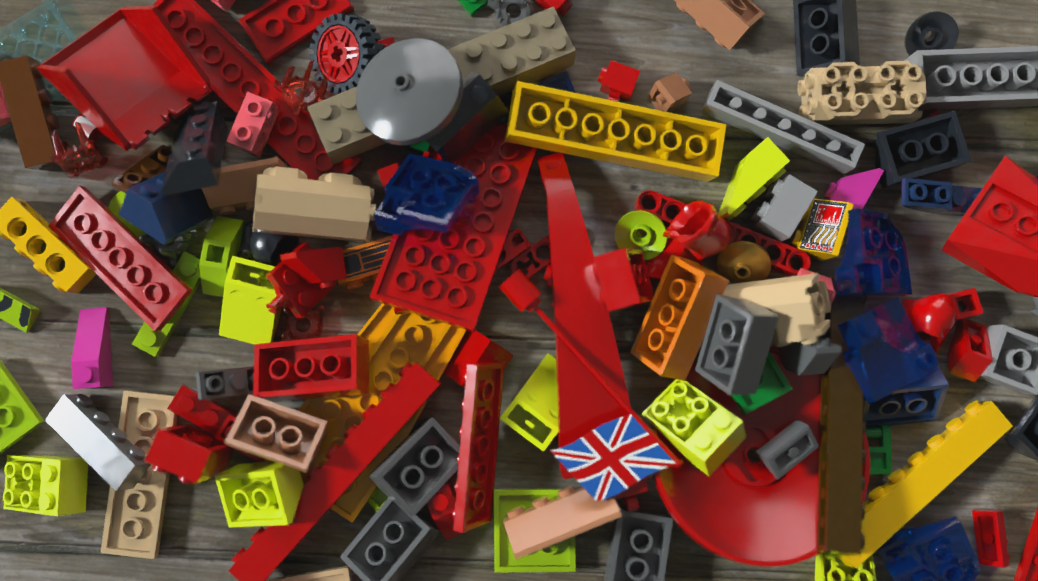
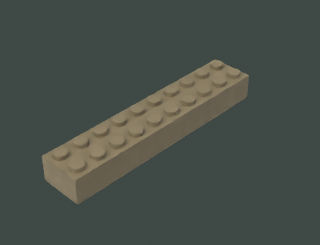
M554 6L447 49L458 63L463 80L472 71H475L483 77L498 96L513 91L517 81L532 83L573 66L576 52ZM357 87L307 107L333 165L387 143L376 137L362 122L356 106Z

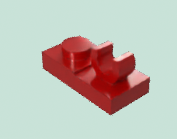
M990 509L972 510L979 564L1002 568L1010 566V554H1008L1007 550L1008 540L1006 539L1003 511Z

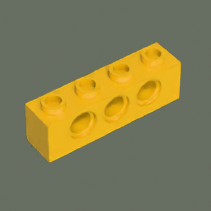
M11 197L0 208V236L6 240L10 239L16 245L14 249L26 258L29 257L35 262L33 267L41 274L50 276L54 280L52 282L53 286L62 293L78 294L94 278L96 273L48 227L49 223L26 201ZM27 225V231L22 235V228ZM45 242L46 250L41 253V245ZM62 260H65V268L60 271L59 265Z

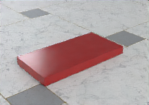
M269 0L238 21L265 62L269 65L310 39L313 33H319L316 28L319 24H323V19L330 18V15L349 14L355 9L349 0Z

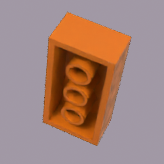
M671 255L630 353L660 376L685 381L705 337L716 294L723 295L729 280L695 261Z

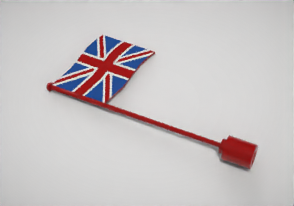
M520 269L513 273L499 287L501 291L521 312L525 309L531 312L534 309L629 413L600 425L569 445L550 450L552 454L595 501L617 495L647 475L673 465L675 468H680L683 464L682 459L678 460L540 309L538 304L541 300L538 297L542 293Z

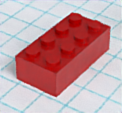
M357 334L261 343L254 346L253 396L271 402L369 394V340Z

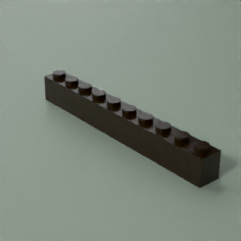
M831 276L833 289L836 293L831 303V312L825 313V320H830V327L822 334V338H828L830 343L841 346V353L827 371L821 374L817 552L855 556L861 555V550H863L865 545V537L861 533V526L865 517V506L862 504V492L865 489L862 464L865 461L866 451L862 447V436H864L866 431V422L863 420V409L866 405V394L863 393L866 367L863 366V356L866 353L867 343L863 340V333L867 324V316L864 314L867 290L864 289V279Z

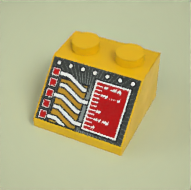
M813 199L803 215L798 229L794 230L790 244H793L794 248L804 251L811 259L817 261H824L838 256L854 204Z

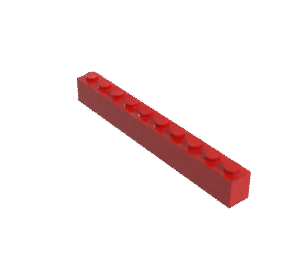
M415 362L414 365L408 363L398 374L402 378L394 386L390 383L380 394L383 399L376 406L372 403L362 414L365 419L360 425L353 424L343 435L346 438L340 447L335 444L325 455L328 459L322 467L316 465L306 476L309 481L302 489L292 523L289 525L268 526L266 529L261 527L250 539L254 543L247 550L243 547L232 558L235 564L228 571L238 581H266L442 383L419 362Z

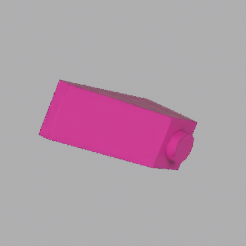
M109 307L80 310L71 360L73 389L113 386Z

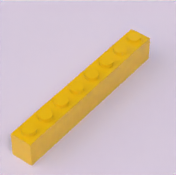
M976 400L968 404L964 409L966 411L964 414L949 421L945 426L947 428L945 431L930 438L926 443L928 446L925 449L911 455L907 460L908 464L892 472L888 476L889 481L873 489L869 493V499L863 503L865 506V517L861 526V533L865 537V545L863 550H861V555L847 556L837 554L845 565L853 568L859 567L1013 427L992 401Z

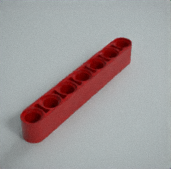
M647 190L639 195L635 201L634 208L635 211L642 210L656 215L665 227H669L673 220L667 217L666 209L674 208L679 214L688 204L658 192ZM644 198L652 200L654 209H644L641 200ZM725 220L731 227L728 244L741 241V238L745 237L765 250L767 247H770L775 251V258L771 260L772 270L787 276H796L800 268L809 269L811 264L810 257L804 251ZM792 257L797 258L800 263L798 270L793 269L790 265Z

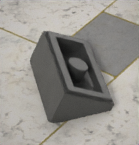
M796 420L756 452L774 477L779 479L815 451L819 445L809 425Z

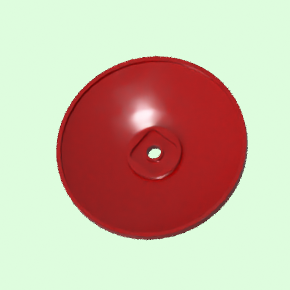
M770 346L769 351L791 385L792 390L745 416L742 415L731 395L695 371L698 360L690 368L685 381L742 420L746 438L710 476L688 461L653 425L651 429L676 458L683 461L680 468H675L672 465L653 473L661 499L673 519L694 541L714 554L733 562L760 567L794 564L822 553L817 552L819 447L779 479L774 477L761 459H759L758 463H753L747 457V452L750 448L760 449L796 420L809 425L819 445L821 374L797 375L785 370L778 354V348ZM866 432L862 436V447L866 451L865 461L862 464V475L865 477L862 504L866 496L870 476V452Z

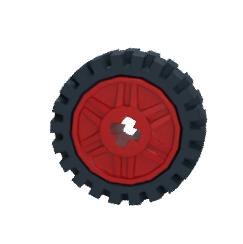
M351 14L330 15V18L323 19V24H319L316 28L319 33H313L312 39L316 42L310 43V49L314 50V54H309L310 60L315 62L311 65V69L317 72L314 77L317 81H321L320 85L322 88H327L326 91L334 94H340L357 87L365 67L379 51L383 50V44L377 43L381 37L379 33H374L376 31L375 26L371 25L367 19Z

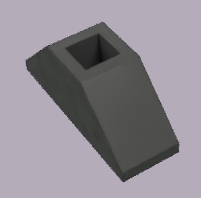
M818 337V341L812 344L805 345L799 341L791 342L786 346L776 347L785 370L797 375L824 374L841 353V346L830 343V339Z
M254 366L196 372L198 399L252 394Z

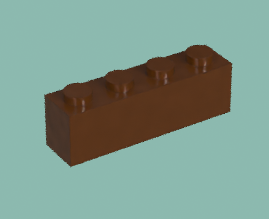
M26 55L0 61V84L24 167L36 170L66 163L65 155H67V148L64 141L60 140L57 129L60 128L58 118L52 113L50 106L52 103L51 93L45 88L44 76L36 68L41 63Z

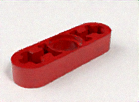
M549 234L513 260L511 264L512 274L518 269L517 263L526 264L530 261V258L527 257L530 253L533 260L540 266L535 268L534 264L527 268L528 274L525 276L528 279L551 263V257L547 260H540L536 256L538 247L547 246L550 248V242L547 241L549 240Z

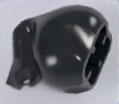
M252 220L244 226L242 245L237 256L243 259H255L259 263L276 267L281 262L280 255L291 253L296 249L299 239L298 236L253 232Z

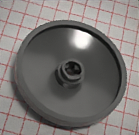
M421 38L398 41L375 55L362 72L356 90L358 114L364 125L376 137L385 142L396 145L420 143L444 129L456 114L463 95V76L454 57L442 45L432 40Z

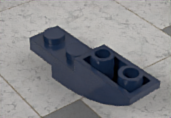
M903 178L901 206L941 215H965L982 188L955 186L950 182Z

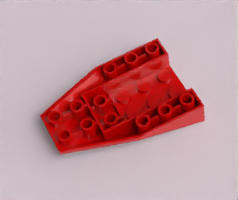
M1005 156L953 230L941 251L1014 292L1038 297V179Z

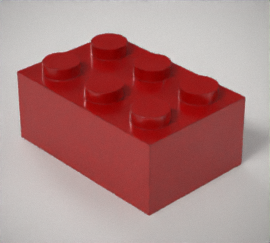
M622 248L593 257L595 264H592V271L595 279L600 281L602 291L599 292L602 305L607 307L608 312L652 302L654 291L641 249Z
M189 424L158 429L145 462L152 464V469L164 474L174 473L179 475L178 479L181 482L195 485V483L203 482L223 472L234 448L214 438L215 435Z

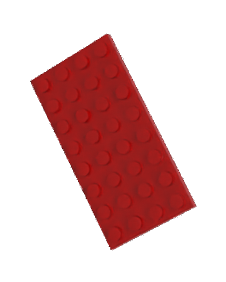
M507 123L493 126L451 166L430 145L428 152L423 154L372 289L370 299L475 332L538 148L504 142Z

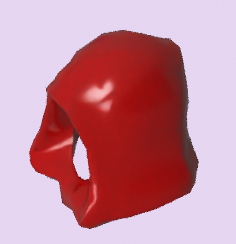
M694 201L680 211L664 231L663 237L676 239L679 245L688 248L698 260H702L726 248L730 238L731 227L717 213L713 204H707L704 201Z
M942 293L929 295L924 298L904 299L899 305L898 316L893 323V339L898 342H910L915 348L923 349L933 355L936 354L948 337L949 332L954 328L957 319L956 310L950 296ZM923 331L934 337L922 340L914 336L913 333Z

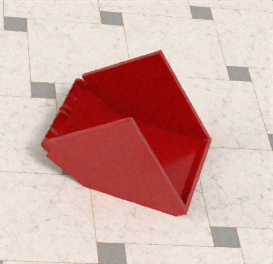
M157 6L121 7L36 67L97 129L125 151L129 149L136 151L150 140V133L155 136L172 123L171 117L177 119L193 106L192 101L198 103L211 93L210 79Z

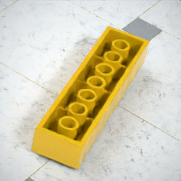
M517 81L512 92L504 142L709 182L719 176L726 124Z

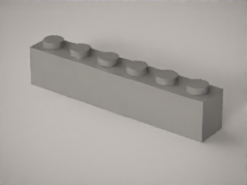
M719 80L710 89L701 110L706 115L764 140L769 137L775 145L842 174H846L856 167L865 146L862 142Z

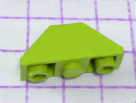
M217 216L205 236L199 263L203 294L223 297L232 256L238 257L244 220Z

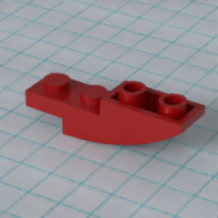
M184 384L181 385L167 408L215 435L214 438L225 443L238 416V413L213 398L199 400L198 392ZM232 447L235 450L243 453L244 455L252 458L257 462H264V460L266 459L264 457Z

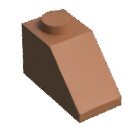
M677 72L655 82L647 98L656 110L670 113L689 99L692 94L690 91L691 86L684 77L680 78Z

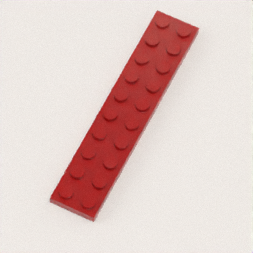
M157 0L152 5L157 6L208 76L210 88L237 114L247 92L272 101L280 109L267 143L291 167L303 171L307 175L308 180L318 181L321 175L330 173L351 175L362 163L357 156L333 165L309 110L195 0Z

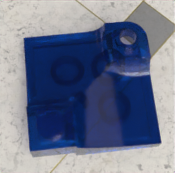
M409 153L384 187L386 197L373 213L377 230L402 236L404 231L411 229H430L448 233L466 203H473L479 195L478 179L469 170L459 165Z
M859 208L848 211L846 250L840 268L835 269V287L838 296L912 295L906 244L899 230L891 222L890 215Z
M898 296L837 325L849 348L848 351L844 352V355L868 403L875 402L912 382L923 379L933 374L938 368V358L931 344L923 342L918 337Z
M957 516L926 526L899 529L877 549L893 581H975L981 570L976 554Z

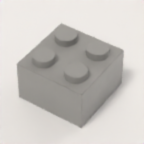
M790 174L782 180L777 179L765 191L763 197L766 200L761 206H757L751 214L750 220L753 222L749 228L779 242L790 238L818 191Z
M1006 325L988 326L987 332L993 361L979 378L1020 394L1038 395V337Z

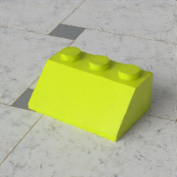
M275 461L238 464L215 475L229 527L289 525L292 523L303 489L300 470Z

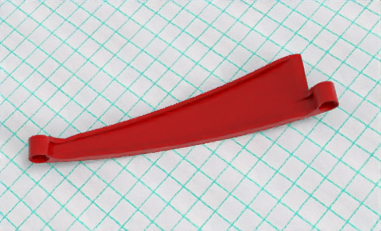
M559 152L536 157L547 198L554 324L631 407L607 307H604L601 303L599 292L602 291L599 280L595 279L592 271V264H595L593 251L564 155ZM555 333L558 445L561 448L575 442L600 425L629 413ZM559 461L561 476L564 479L574 478Z

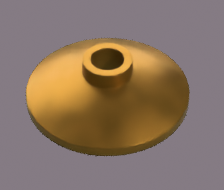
M737 241L728 244L725 249L720 251L717 258V268L720 275L732 284L765 280L770 273L771 258L767 251L758 244L748 241Z

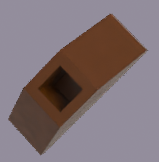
M162 144L114 179L111 186L126 193L129 187L165 172L171 148Z

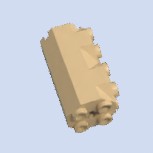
M886 61L881 66L867 67L858 66L855 62L832 63L827 68H811L805 74L804 80H799L797 87L798 95L802 99L799 116L820 125L913 123L921 118L923 111H918V107L921 104H925L927 98L925 75L918 65L911 64L909 61Z
M277 166L269 167L263 171L262 175H257L253 232L369 242L371 239L369 220L374 221L376 205L373 204L374 188L362 186L360 179L353 175L339 173L323 174L316 181L308 180L307 175L298 169Z
M818 273L730 284L726 286L723 295L761 305L779 316L772 338L776 347L786 346L791 342L799 341L805 345L818 341V336L824 334L830 327V320H825V313L831 312L829 294L826 283L824 281H817L820 278Z

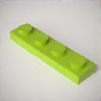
M183 252L173 272L193 291L161 331H154L144 322L132 345L154 357H159L201 282L199 258L188 252Z

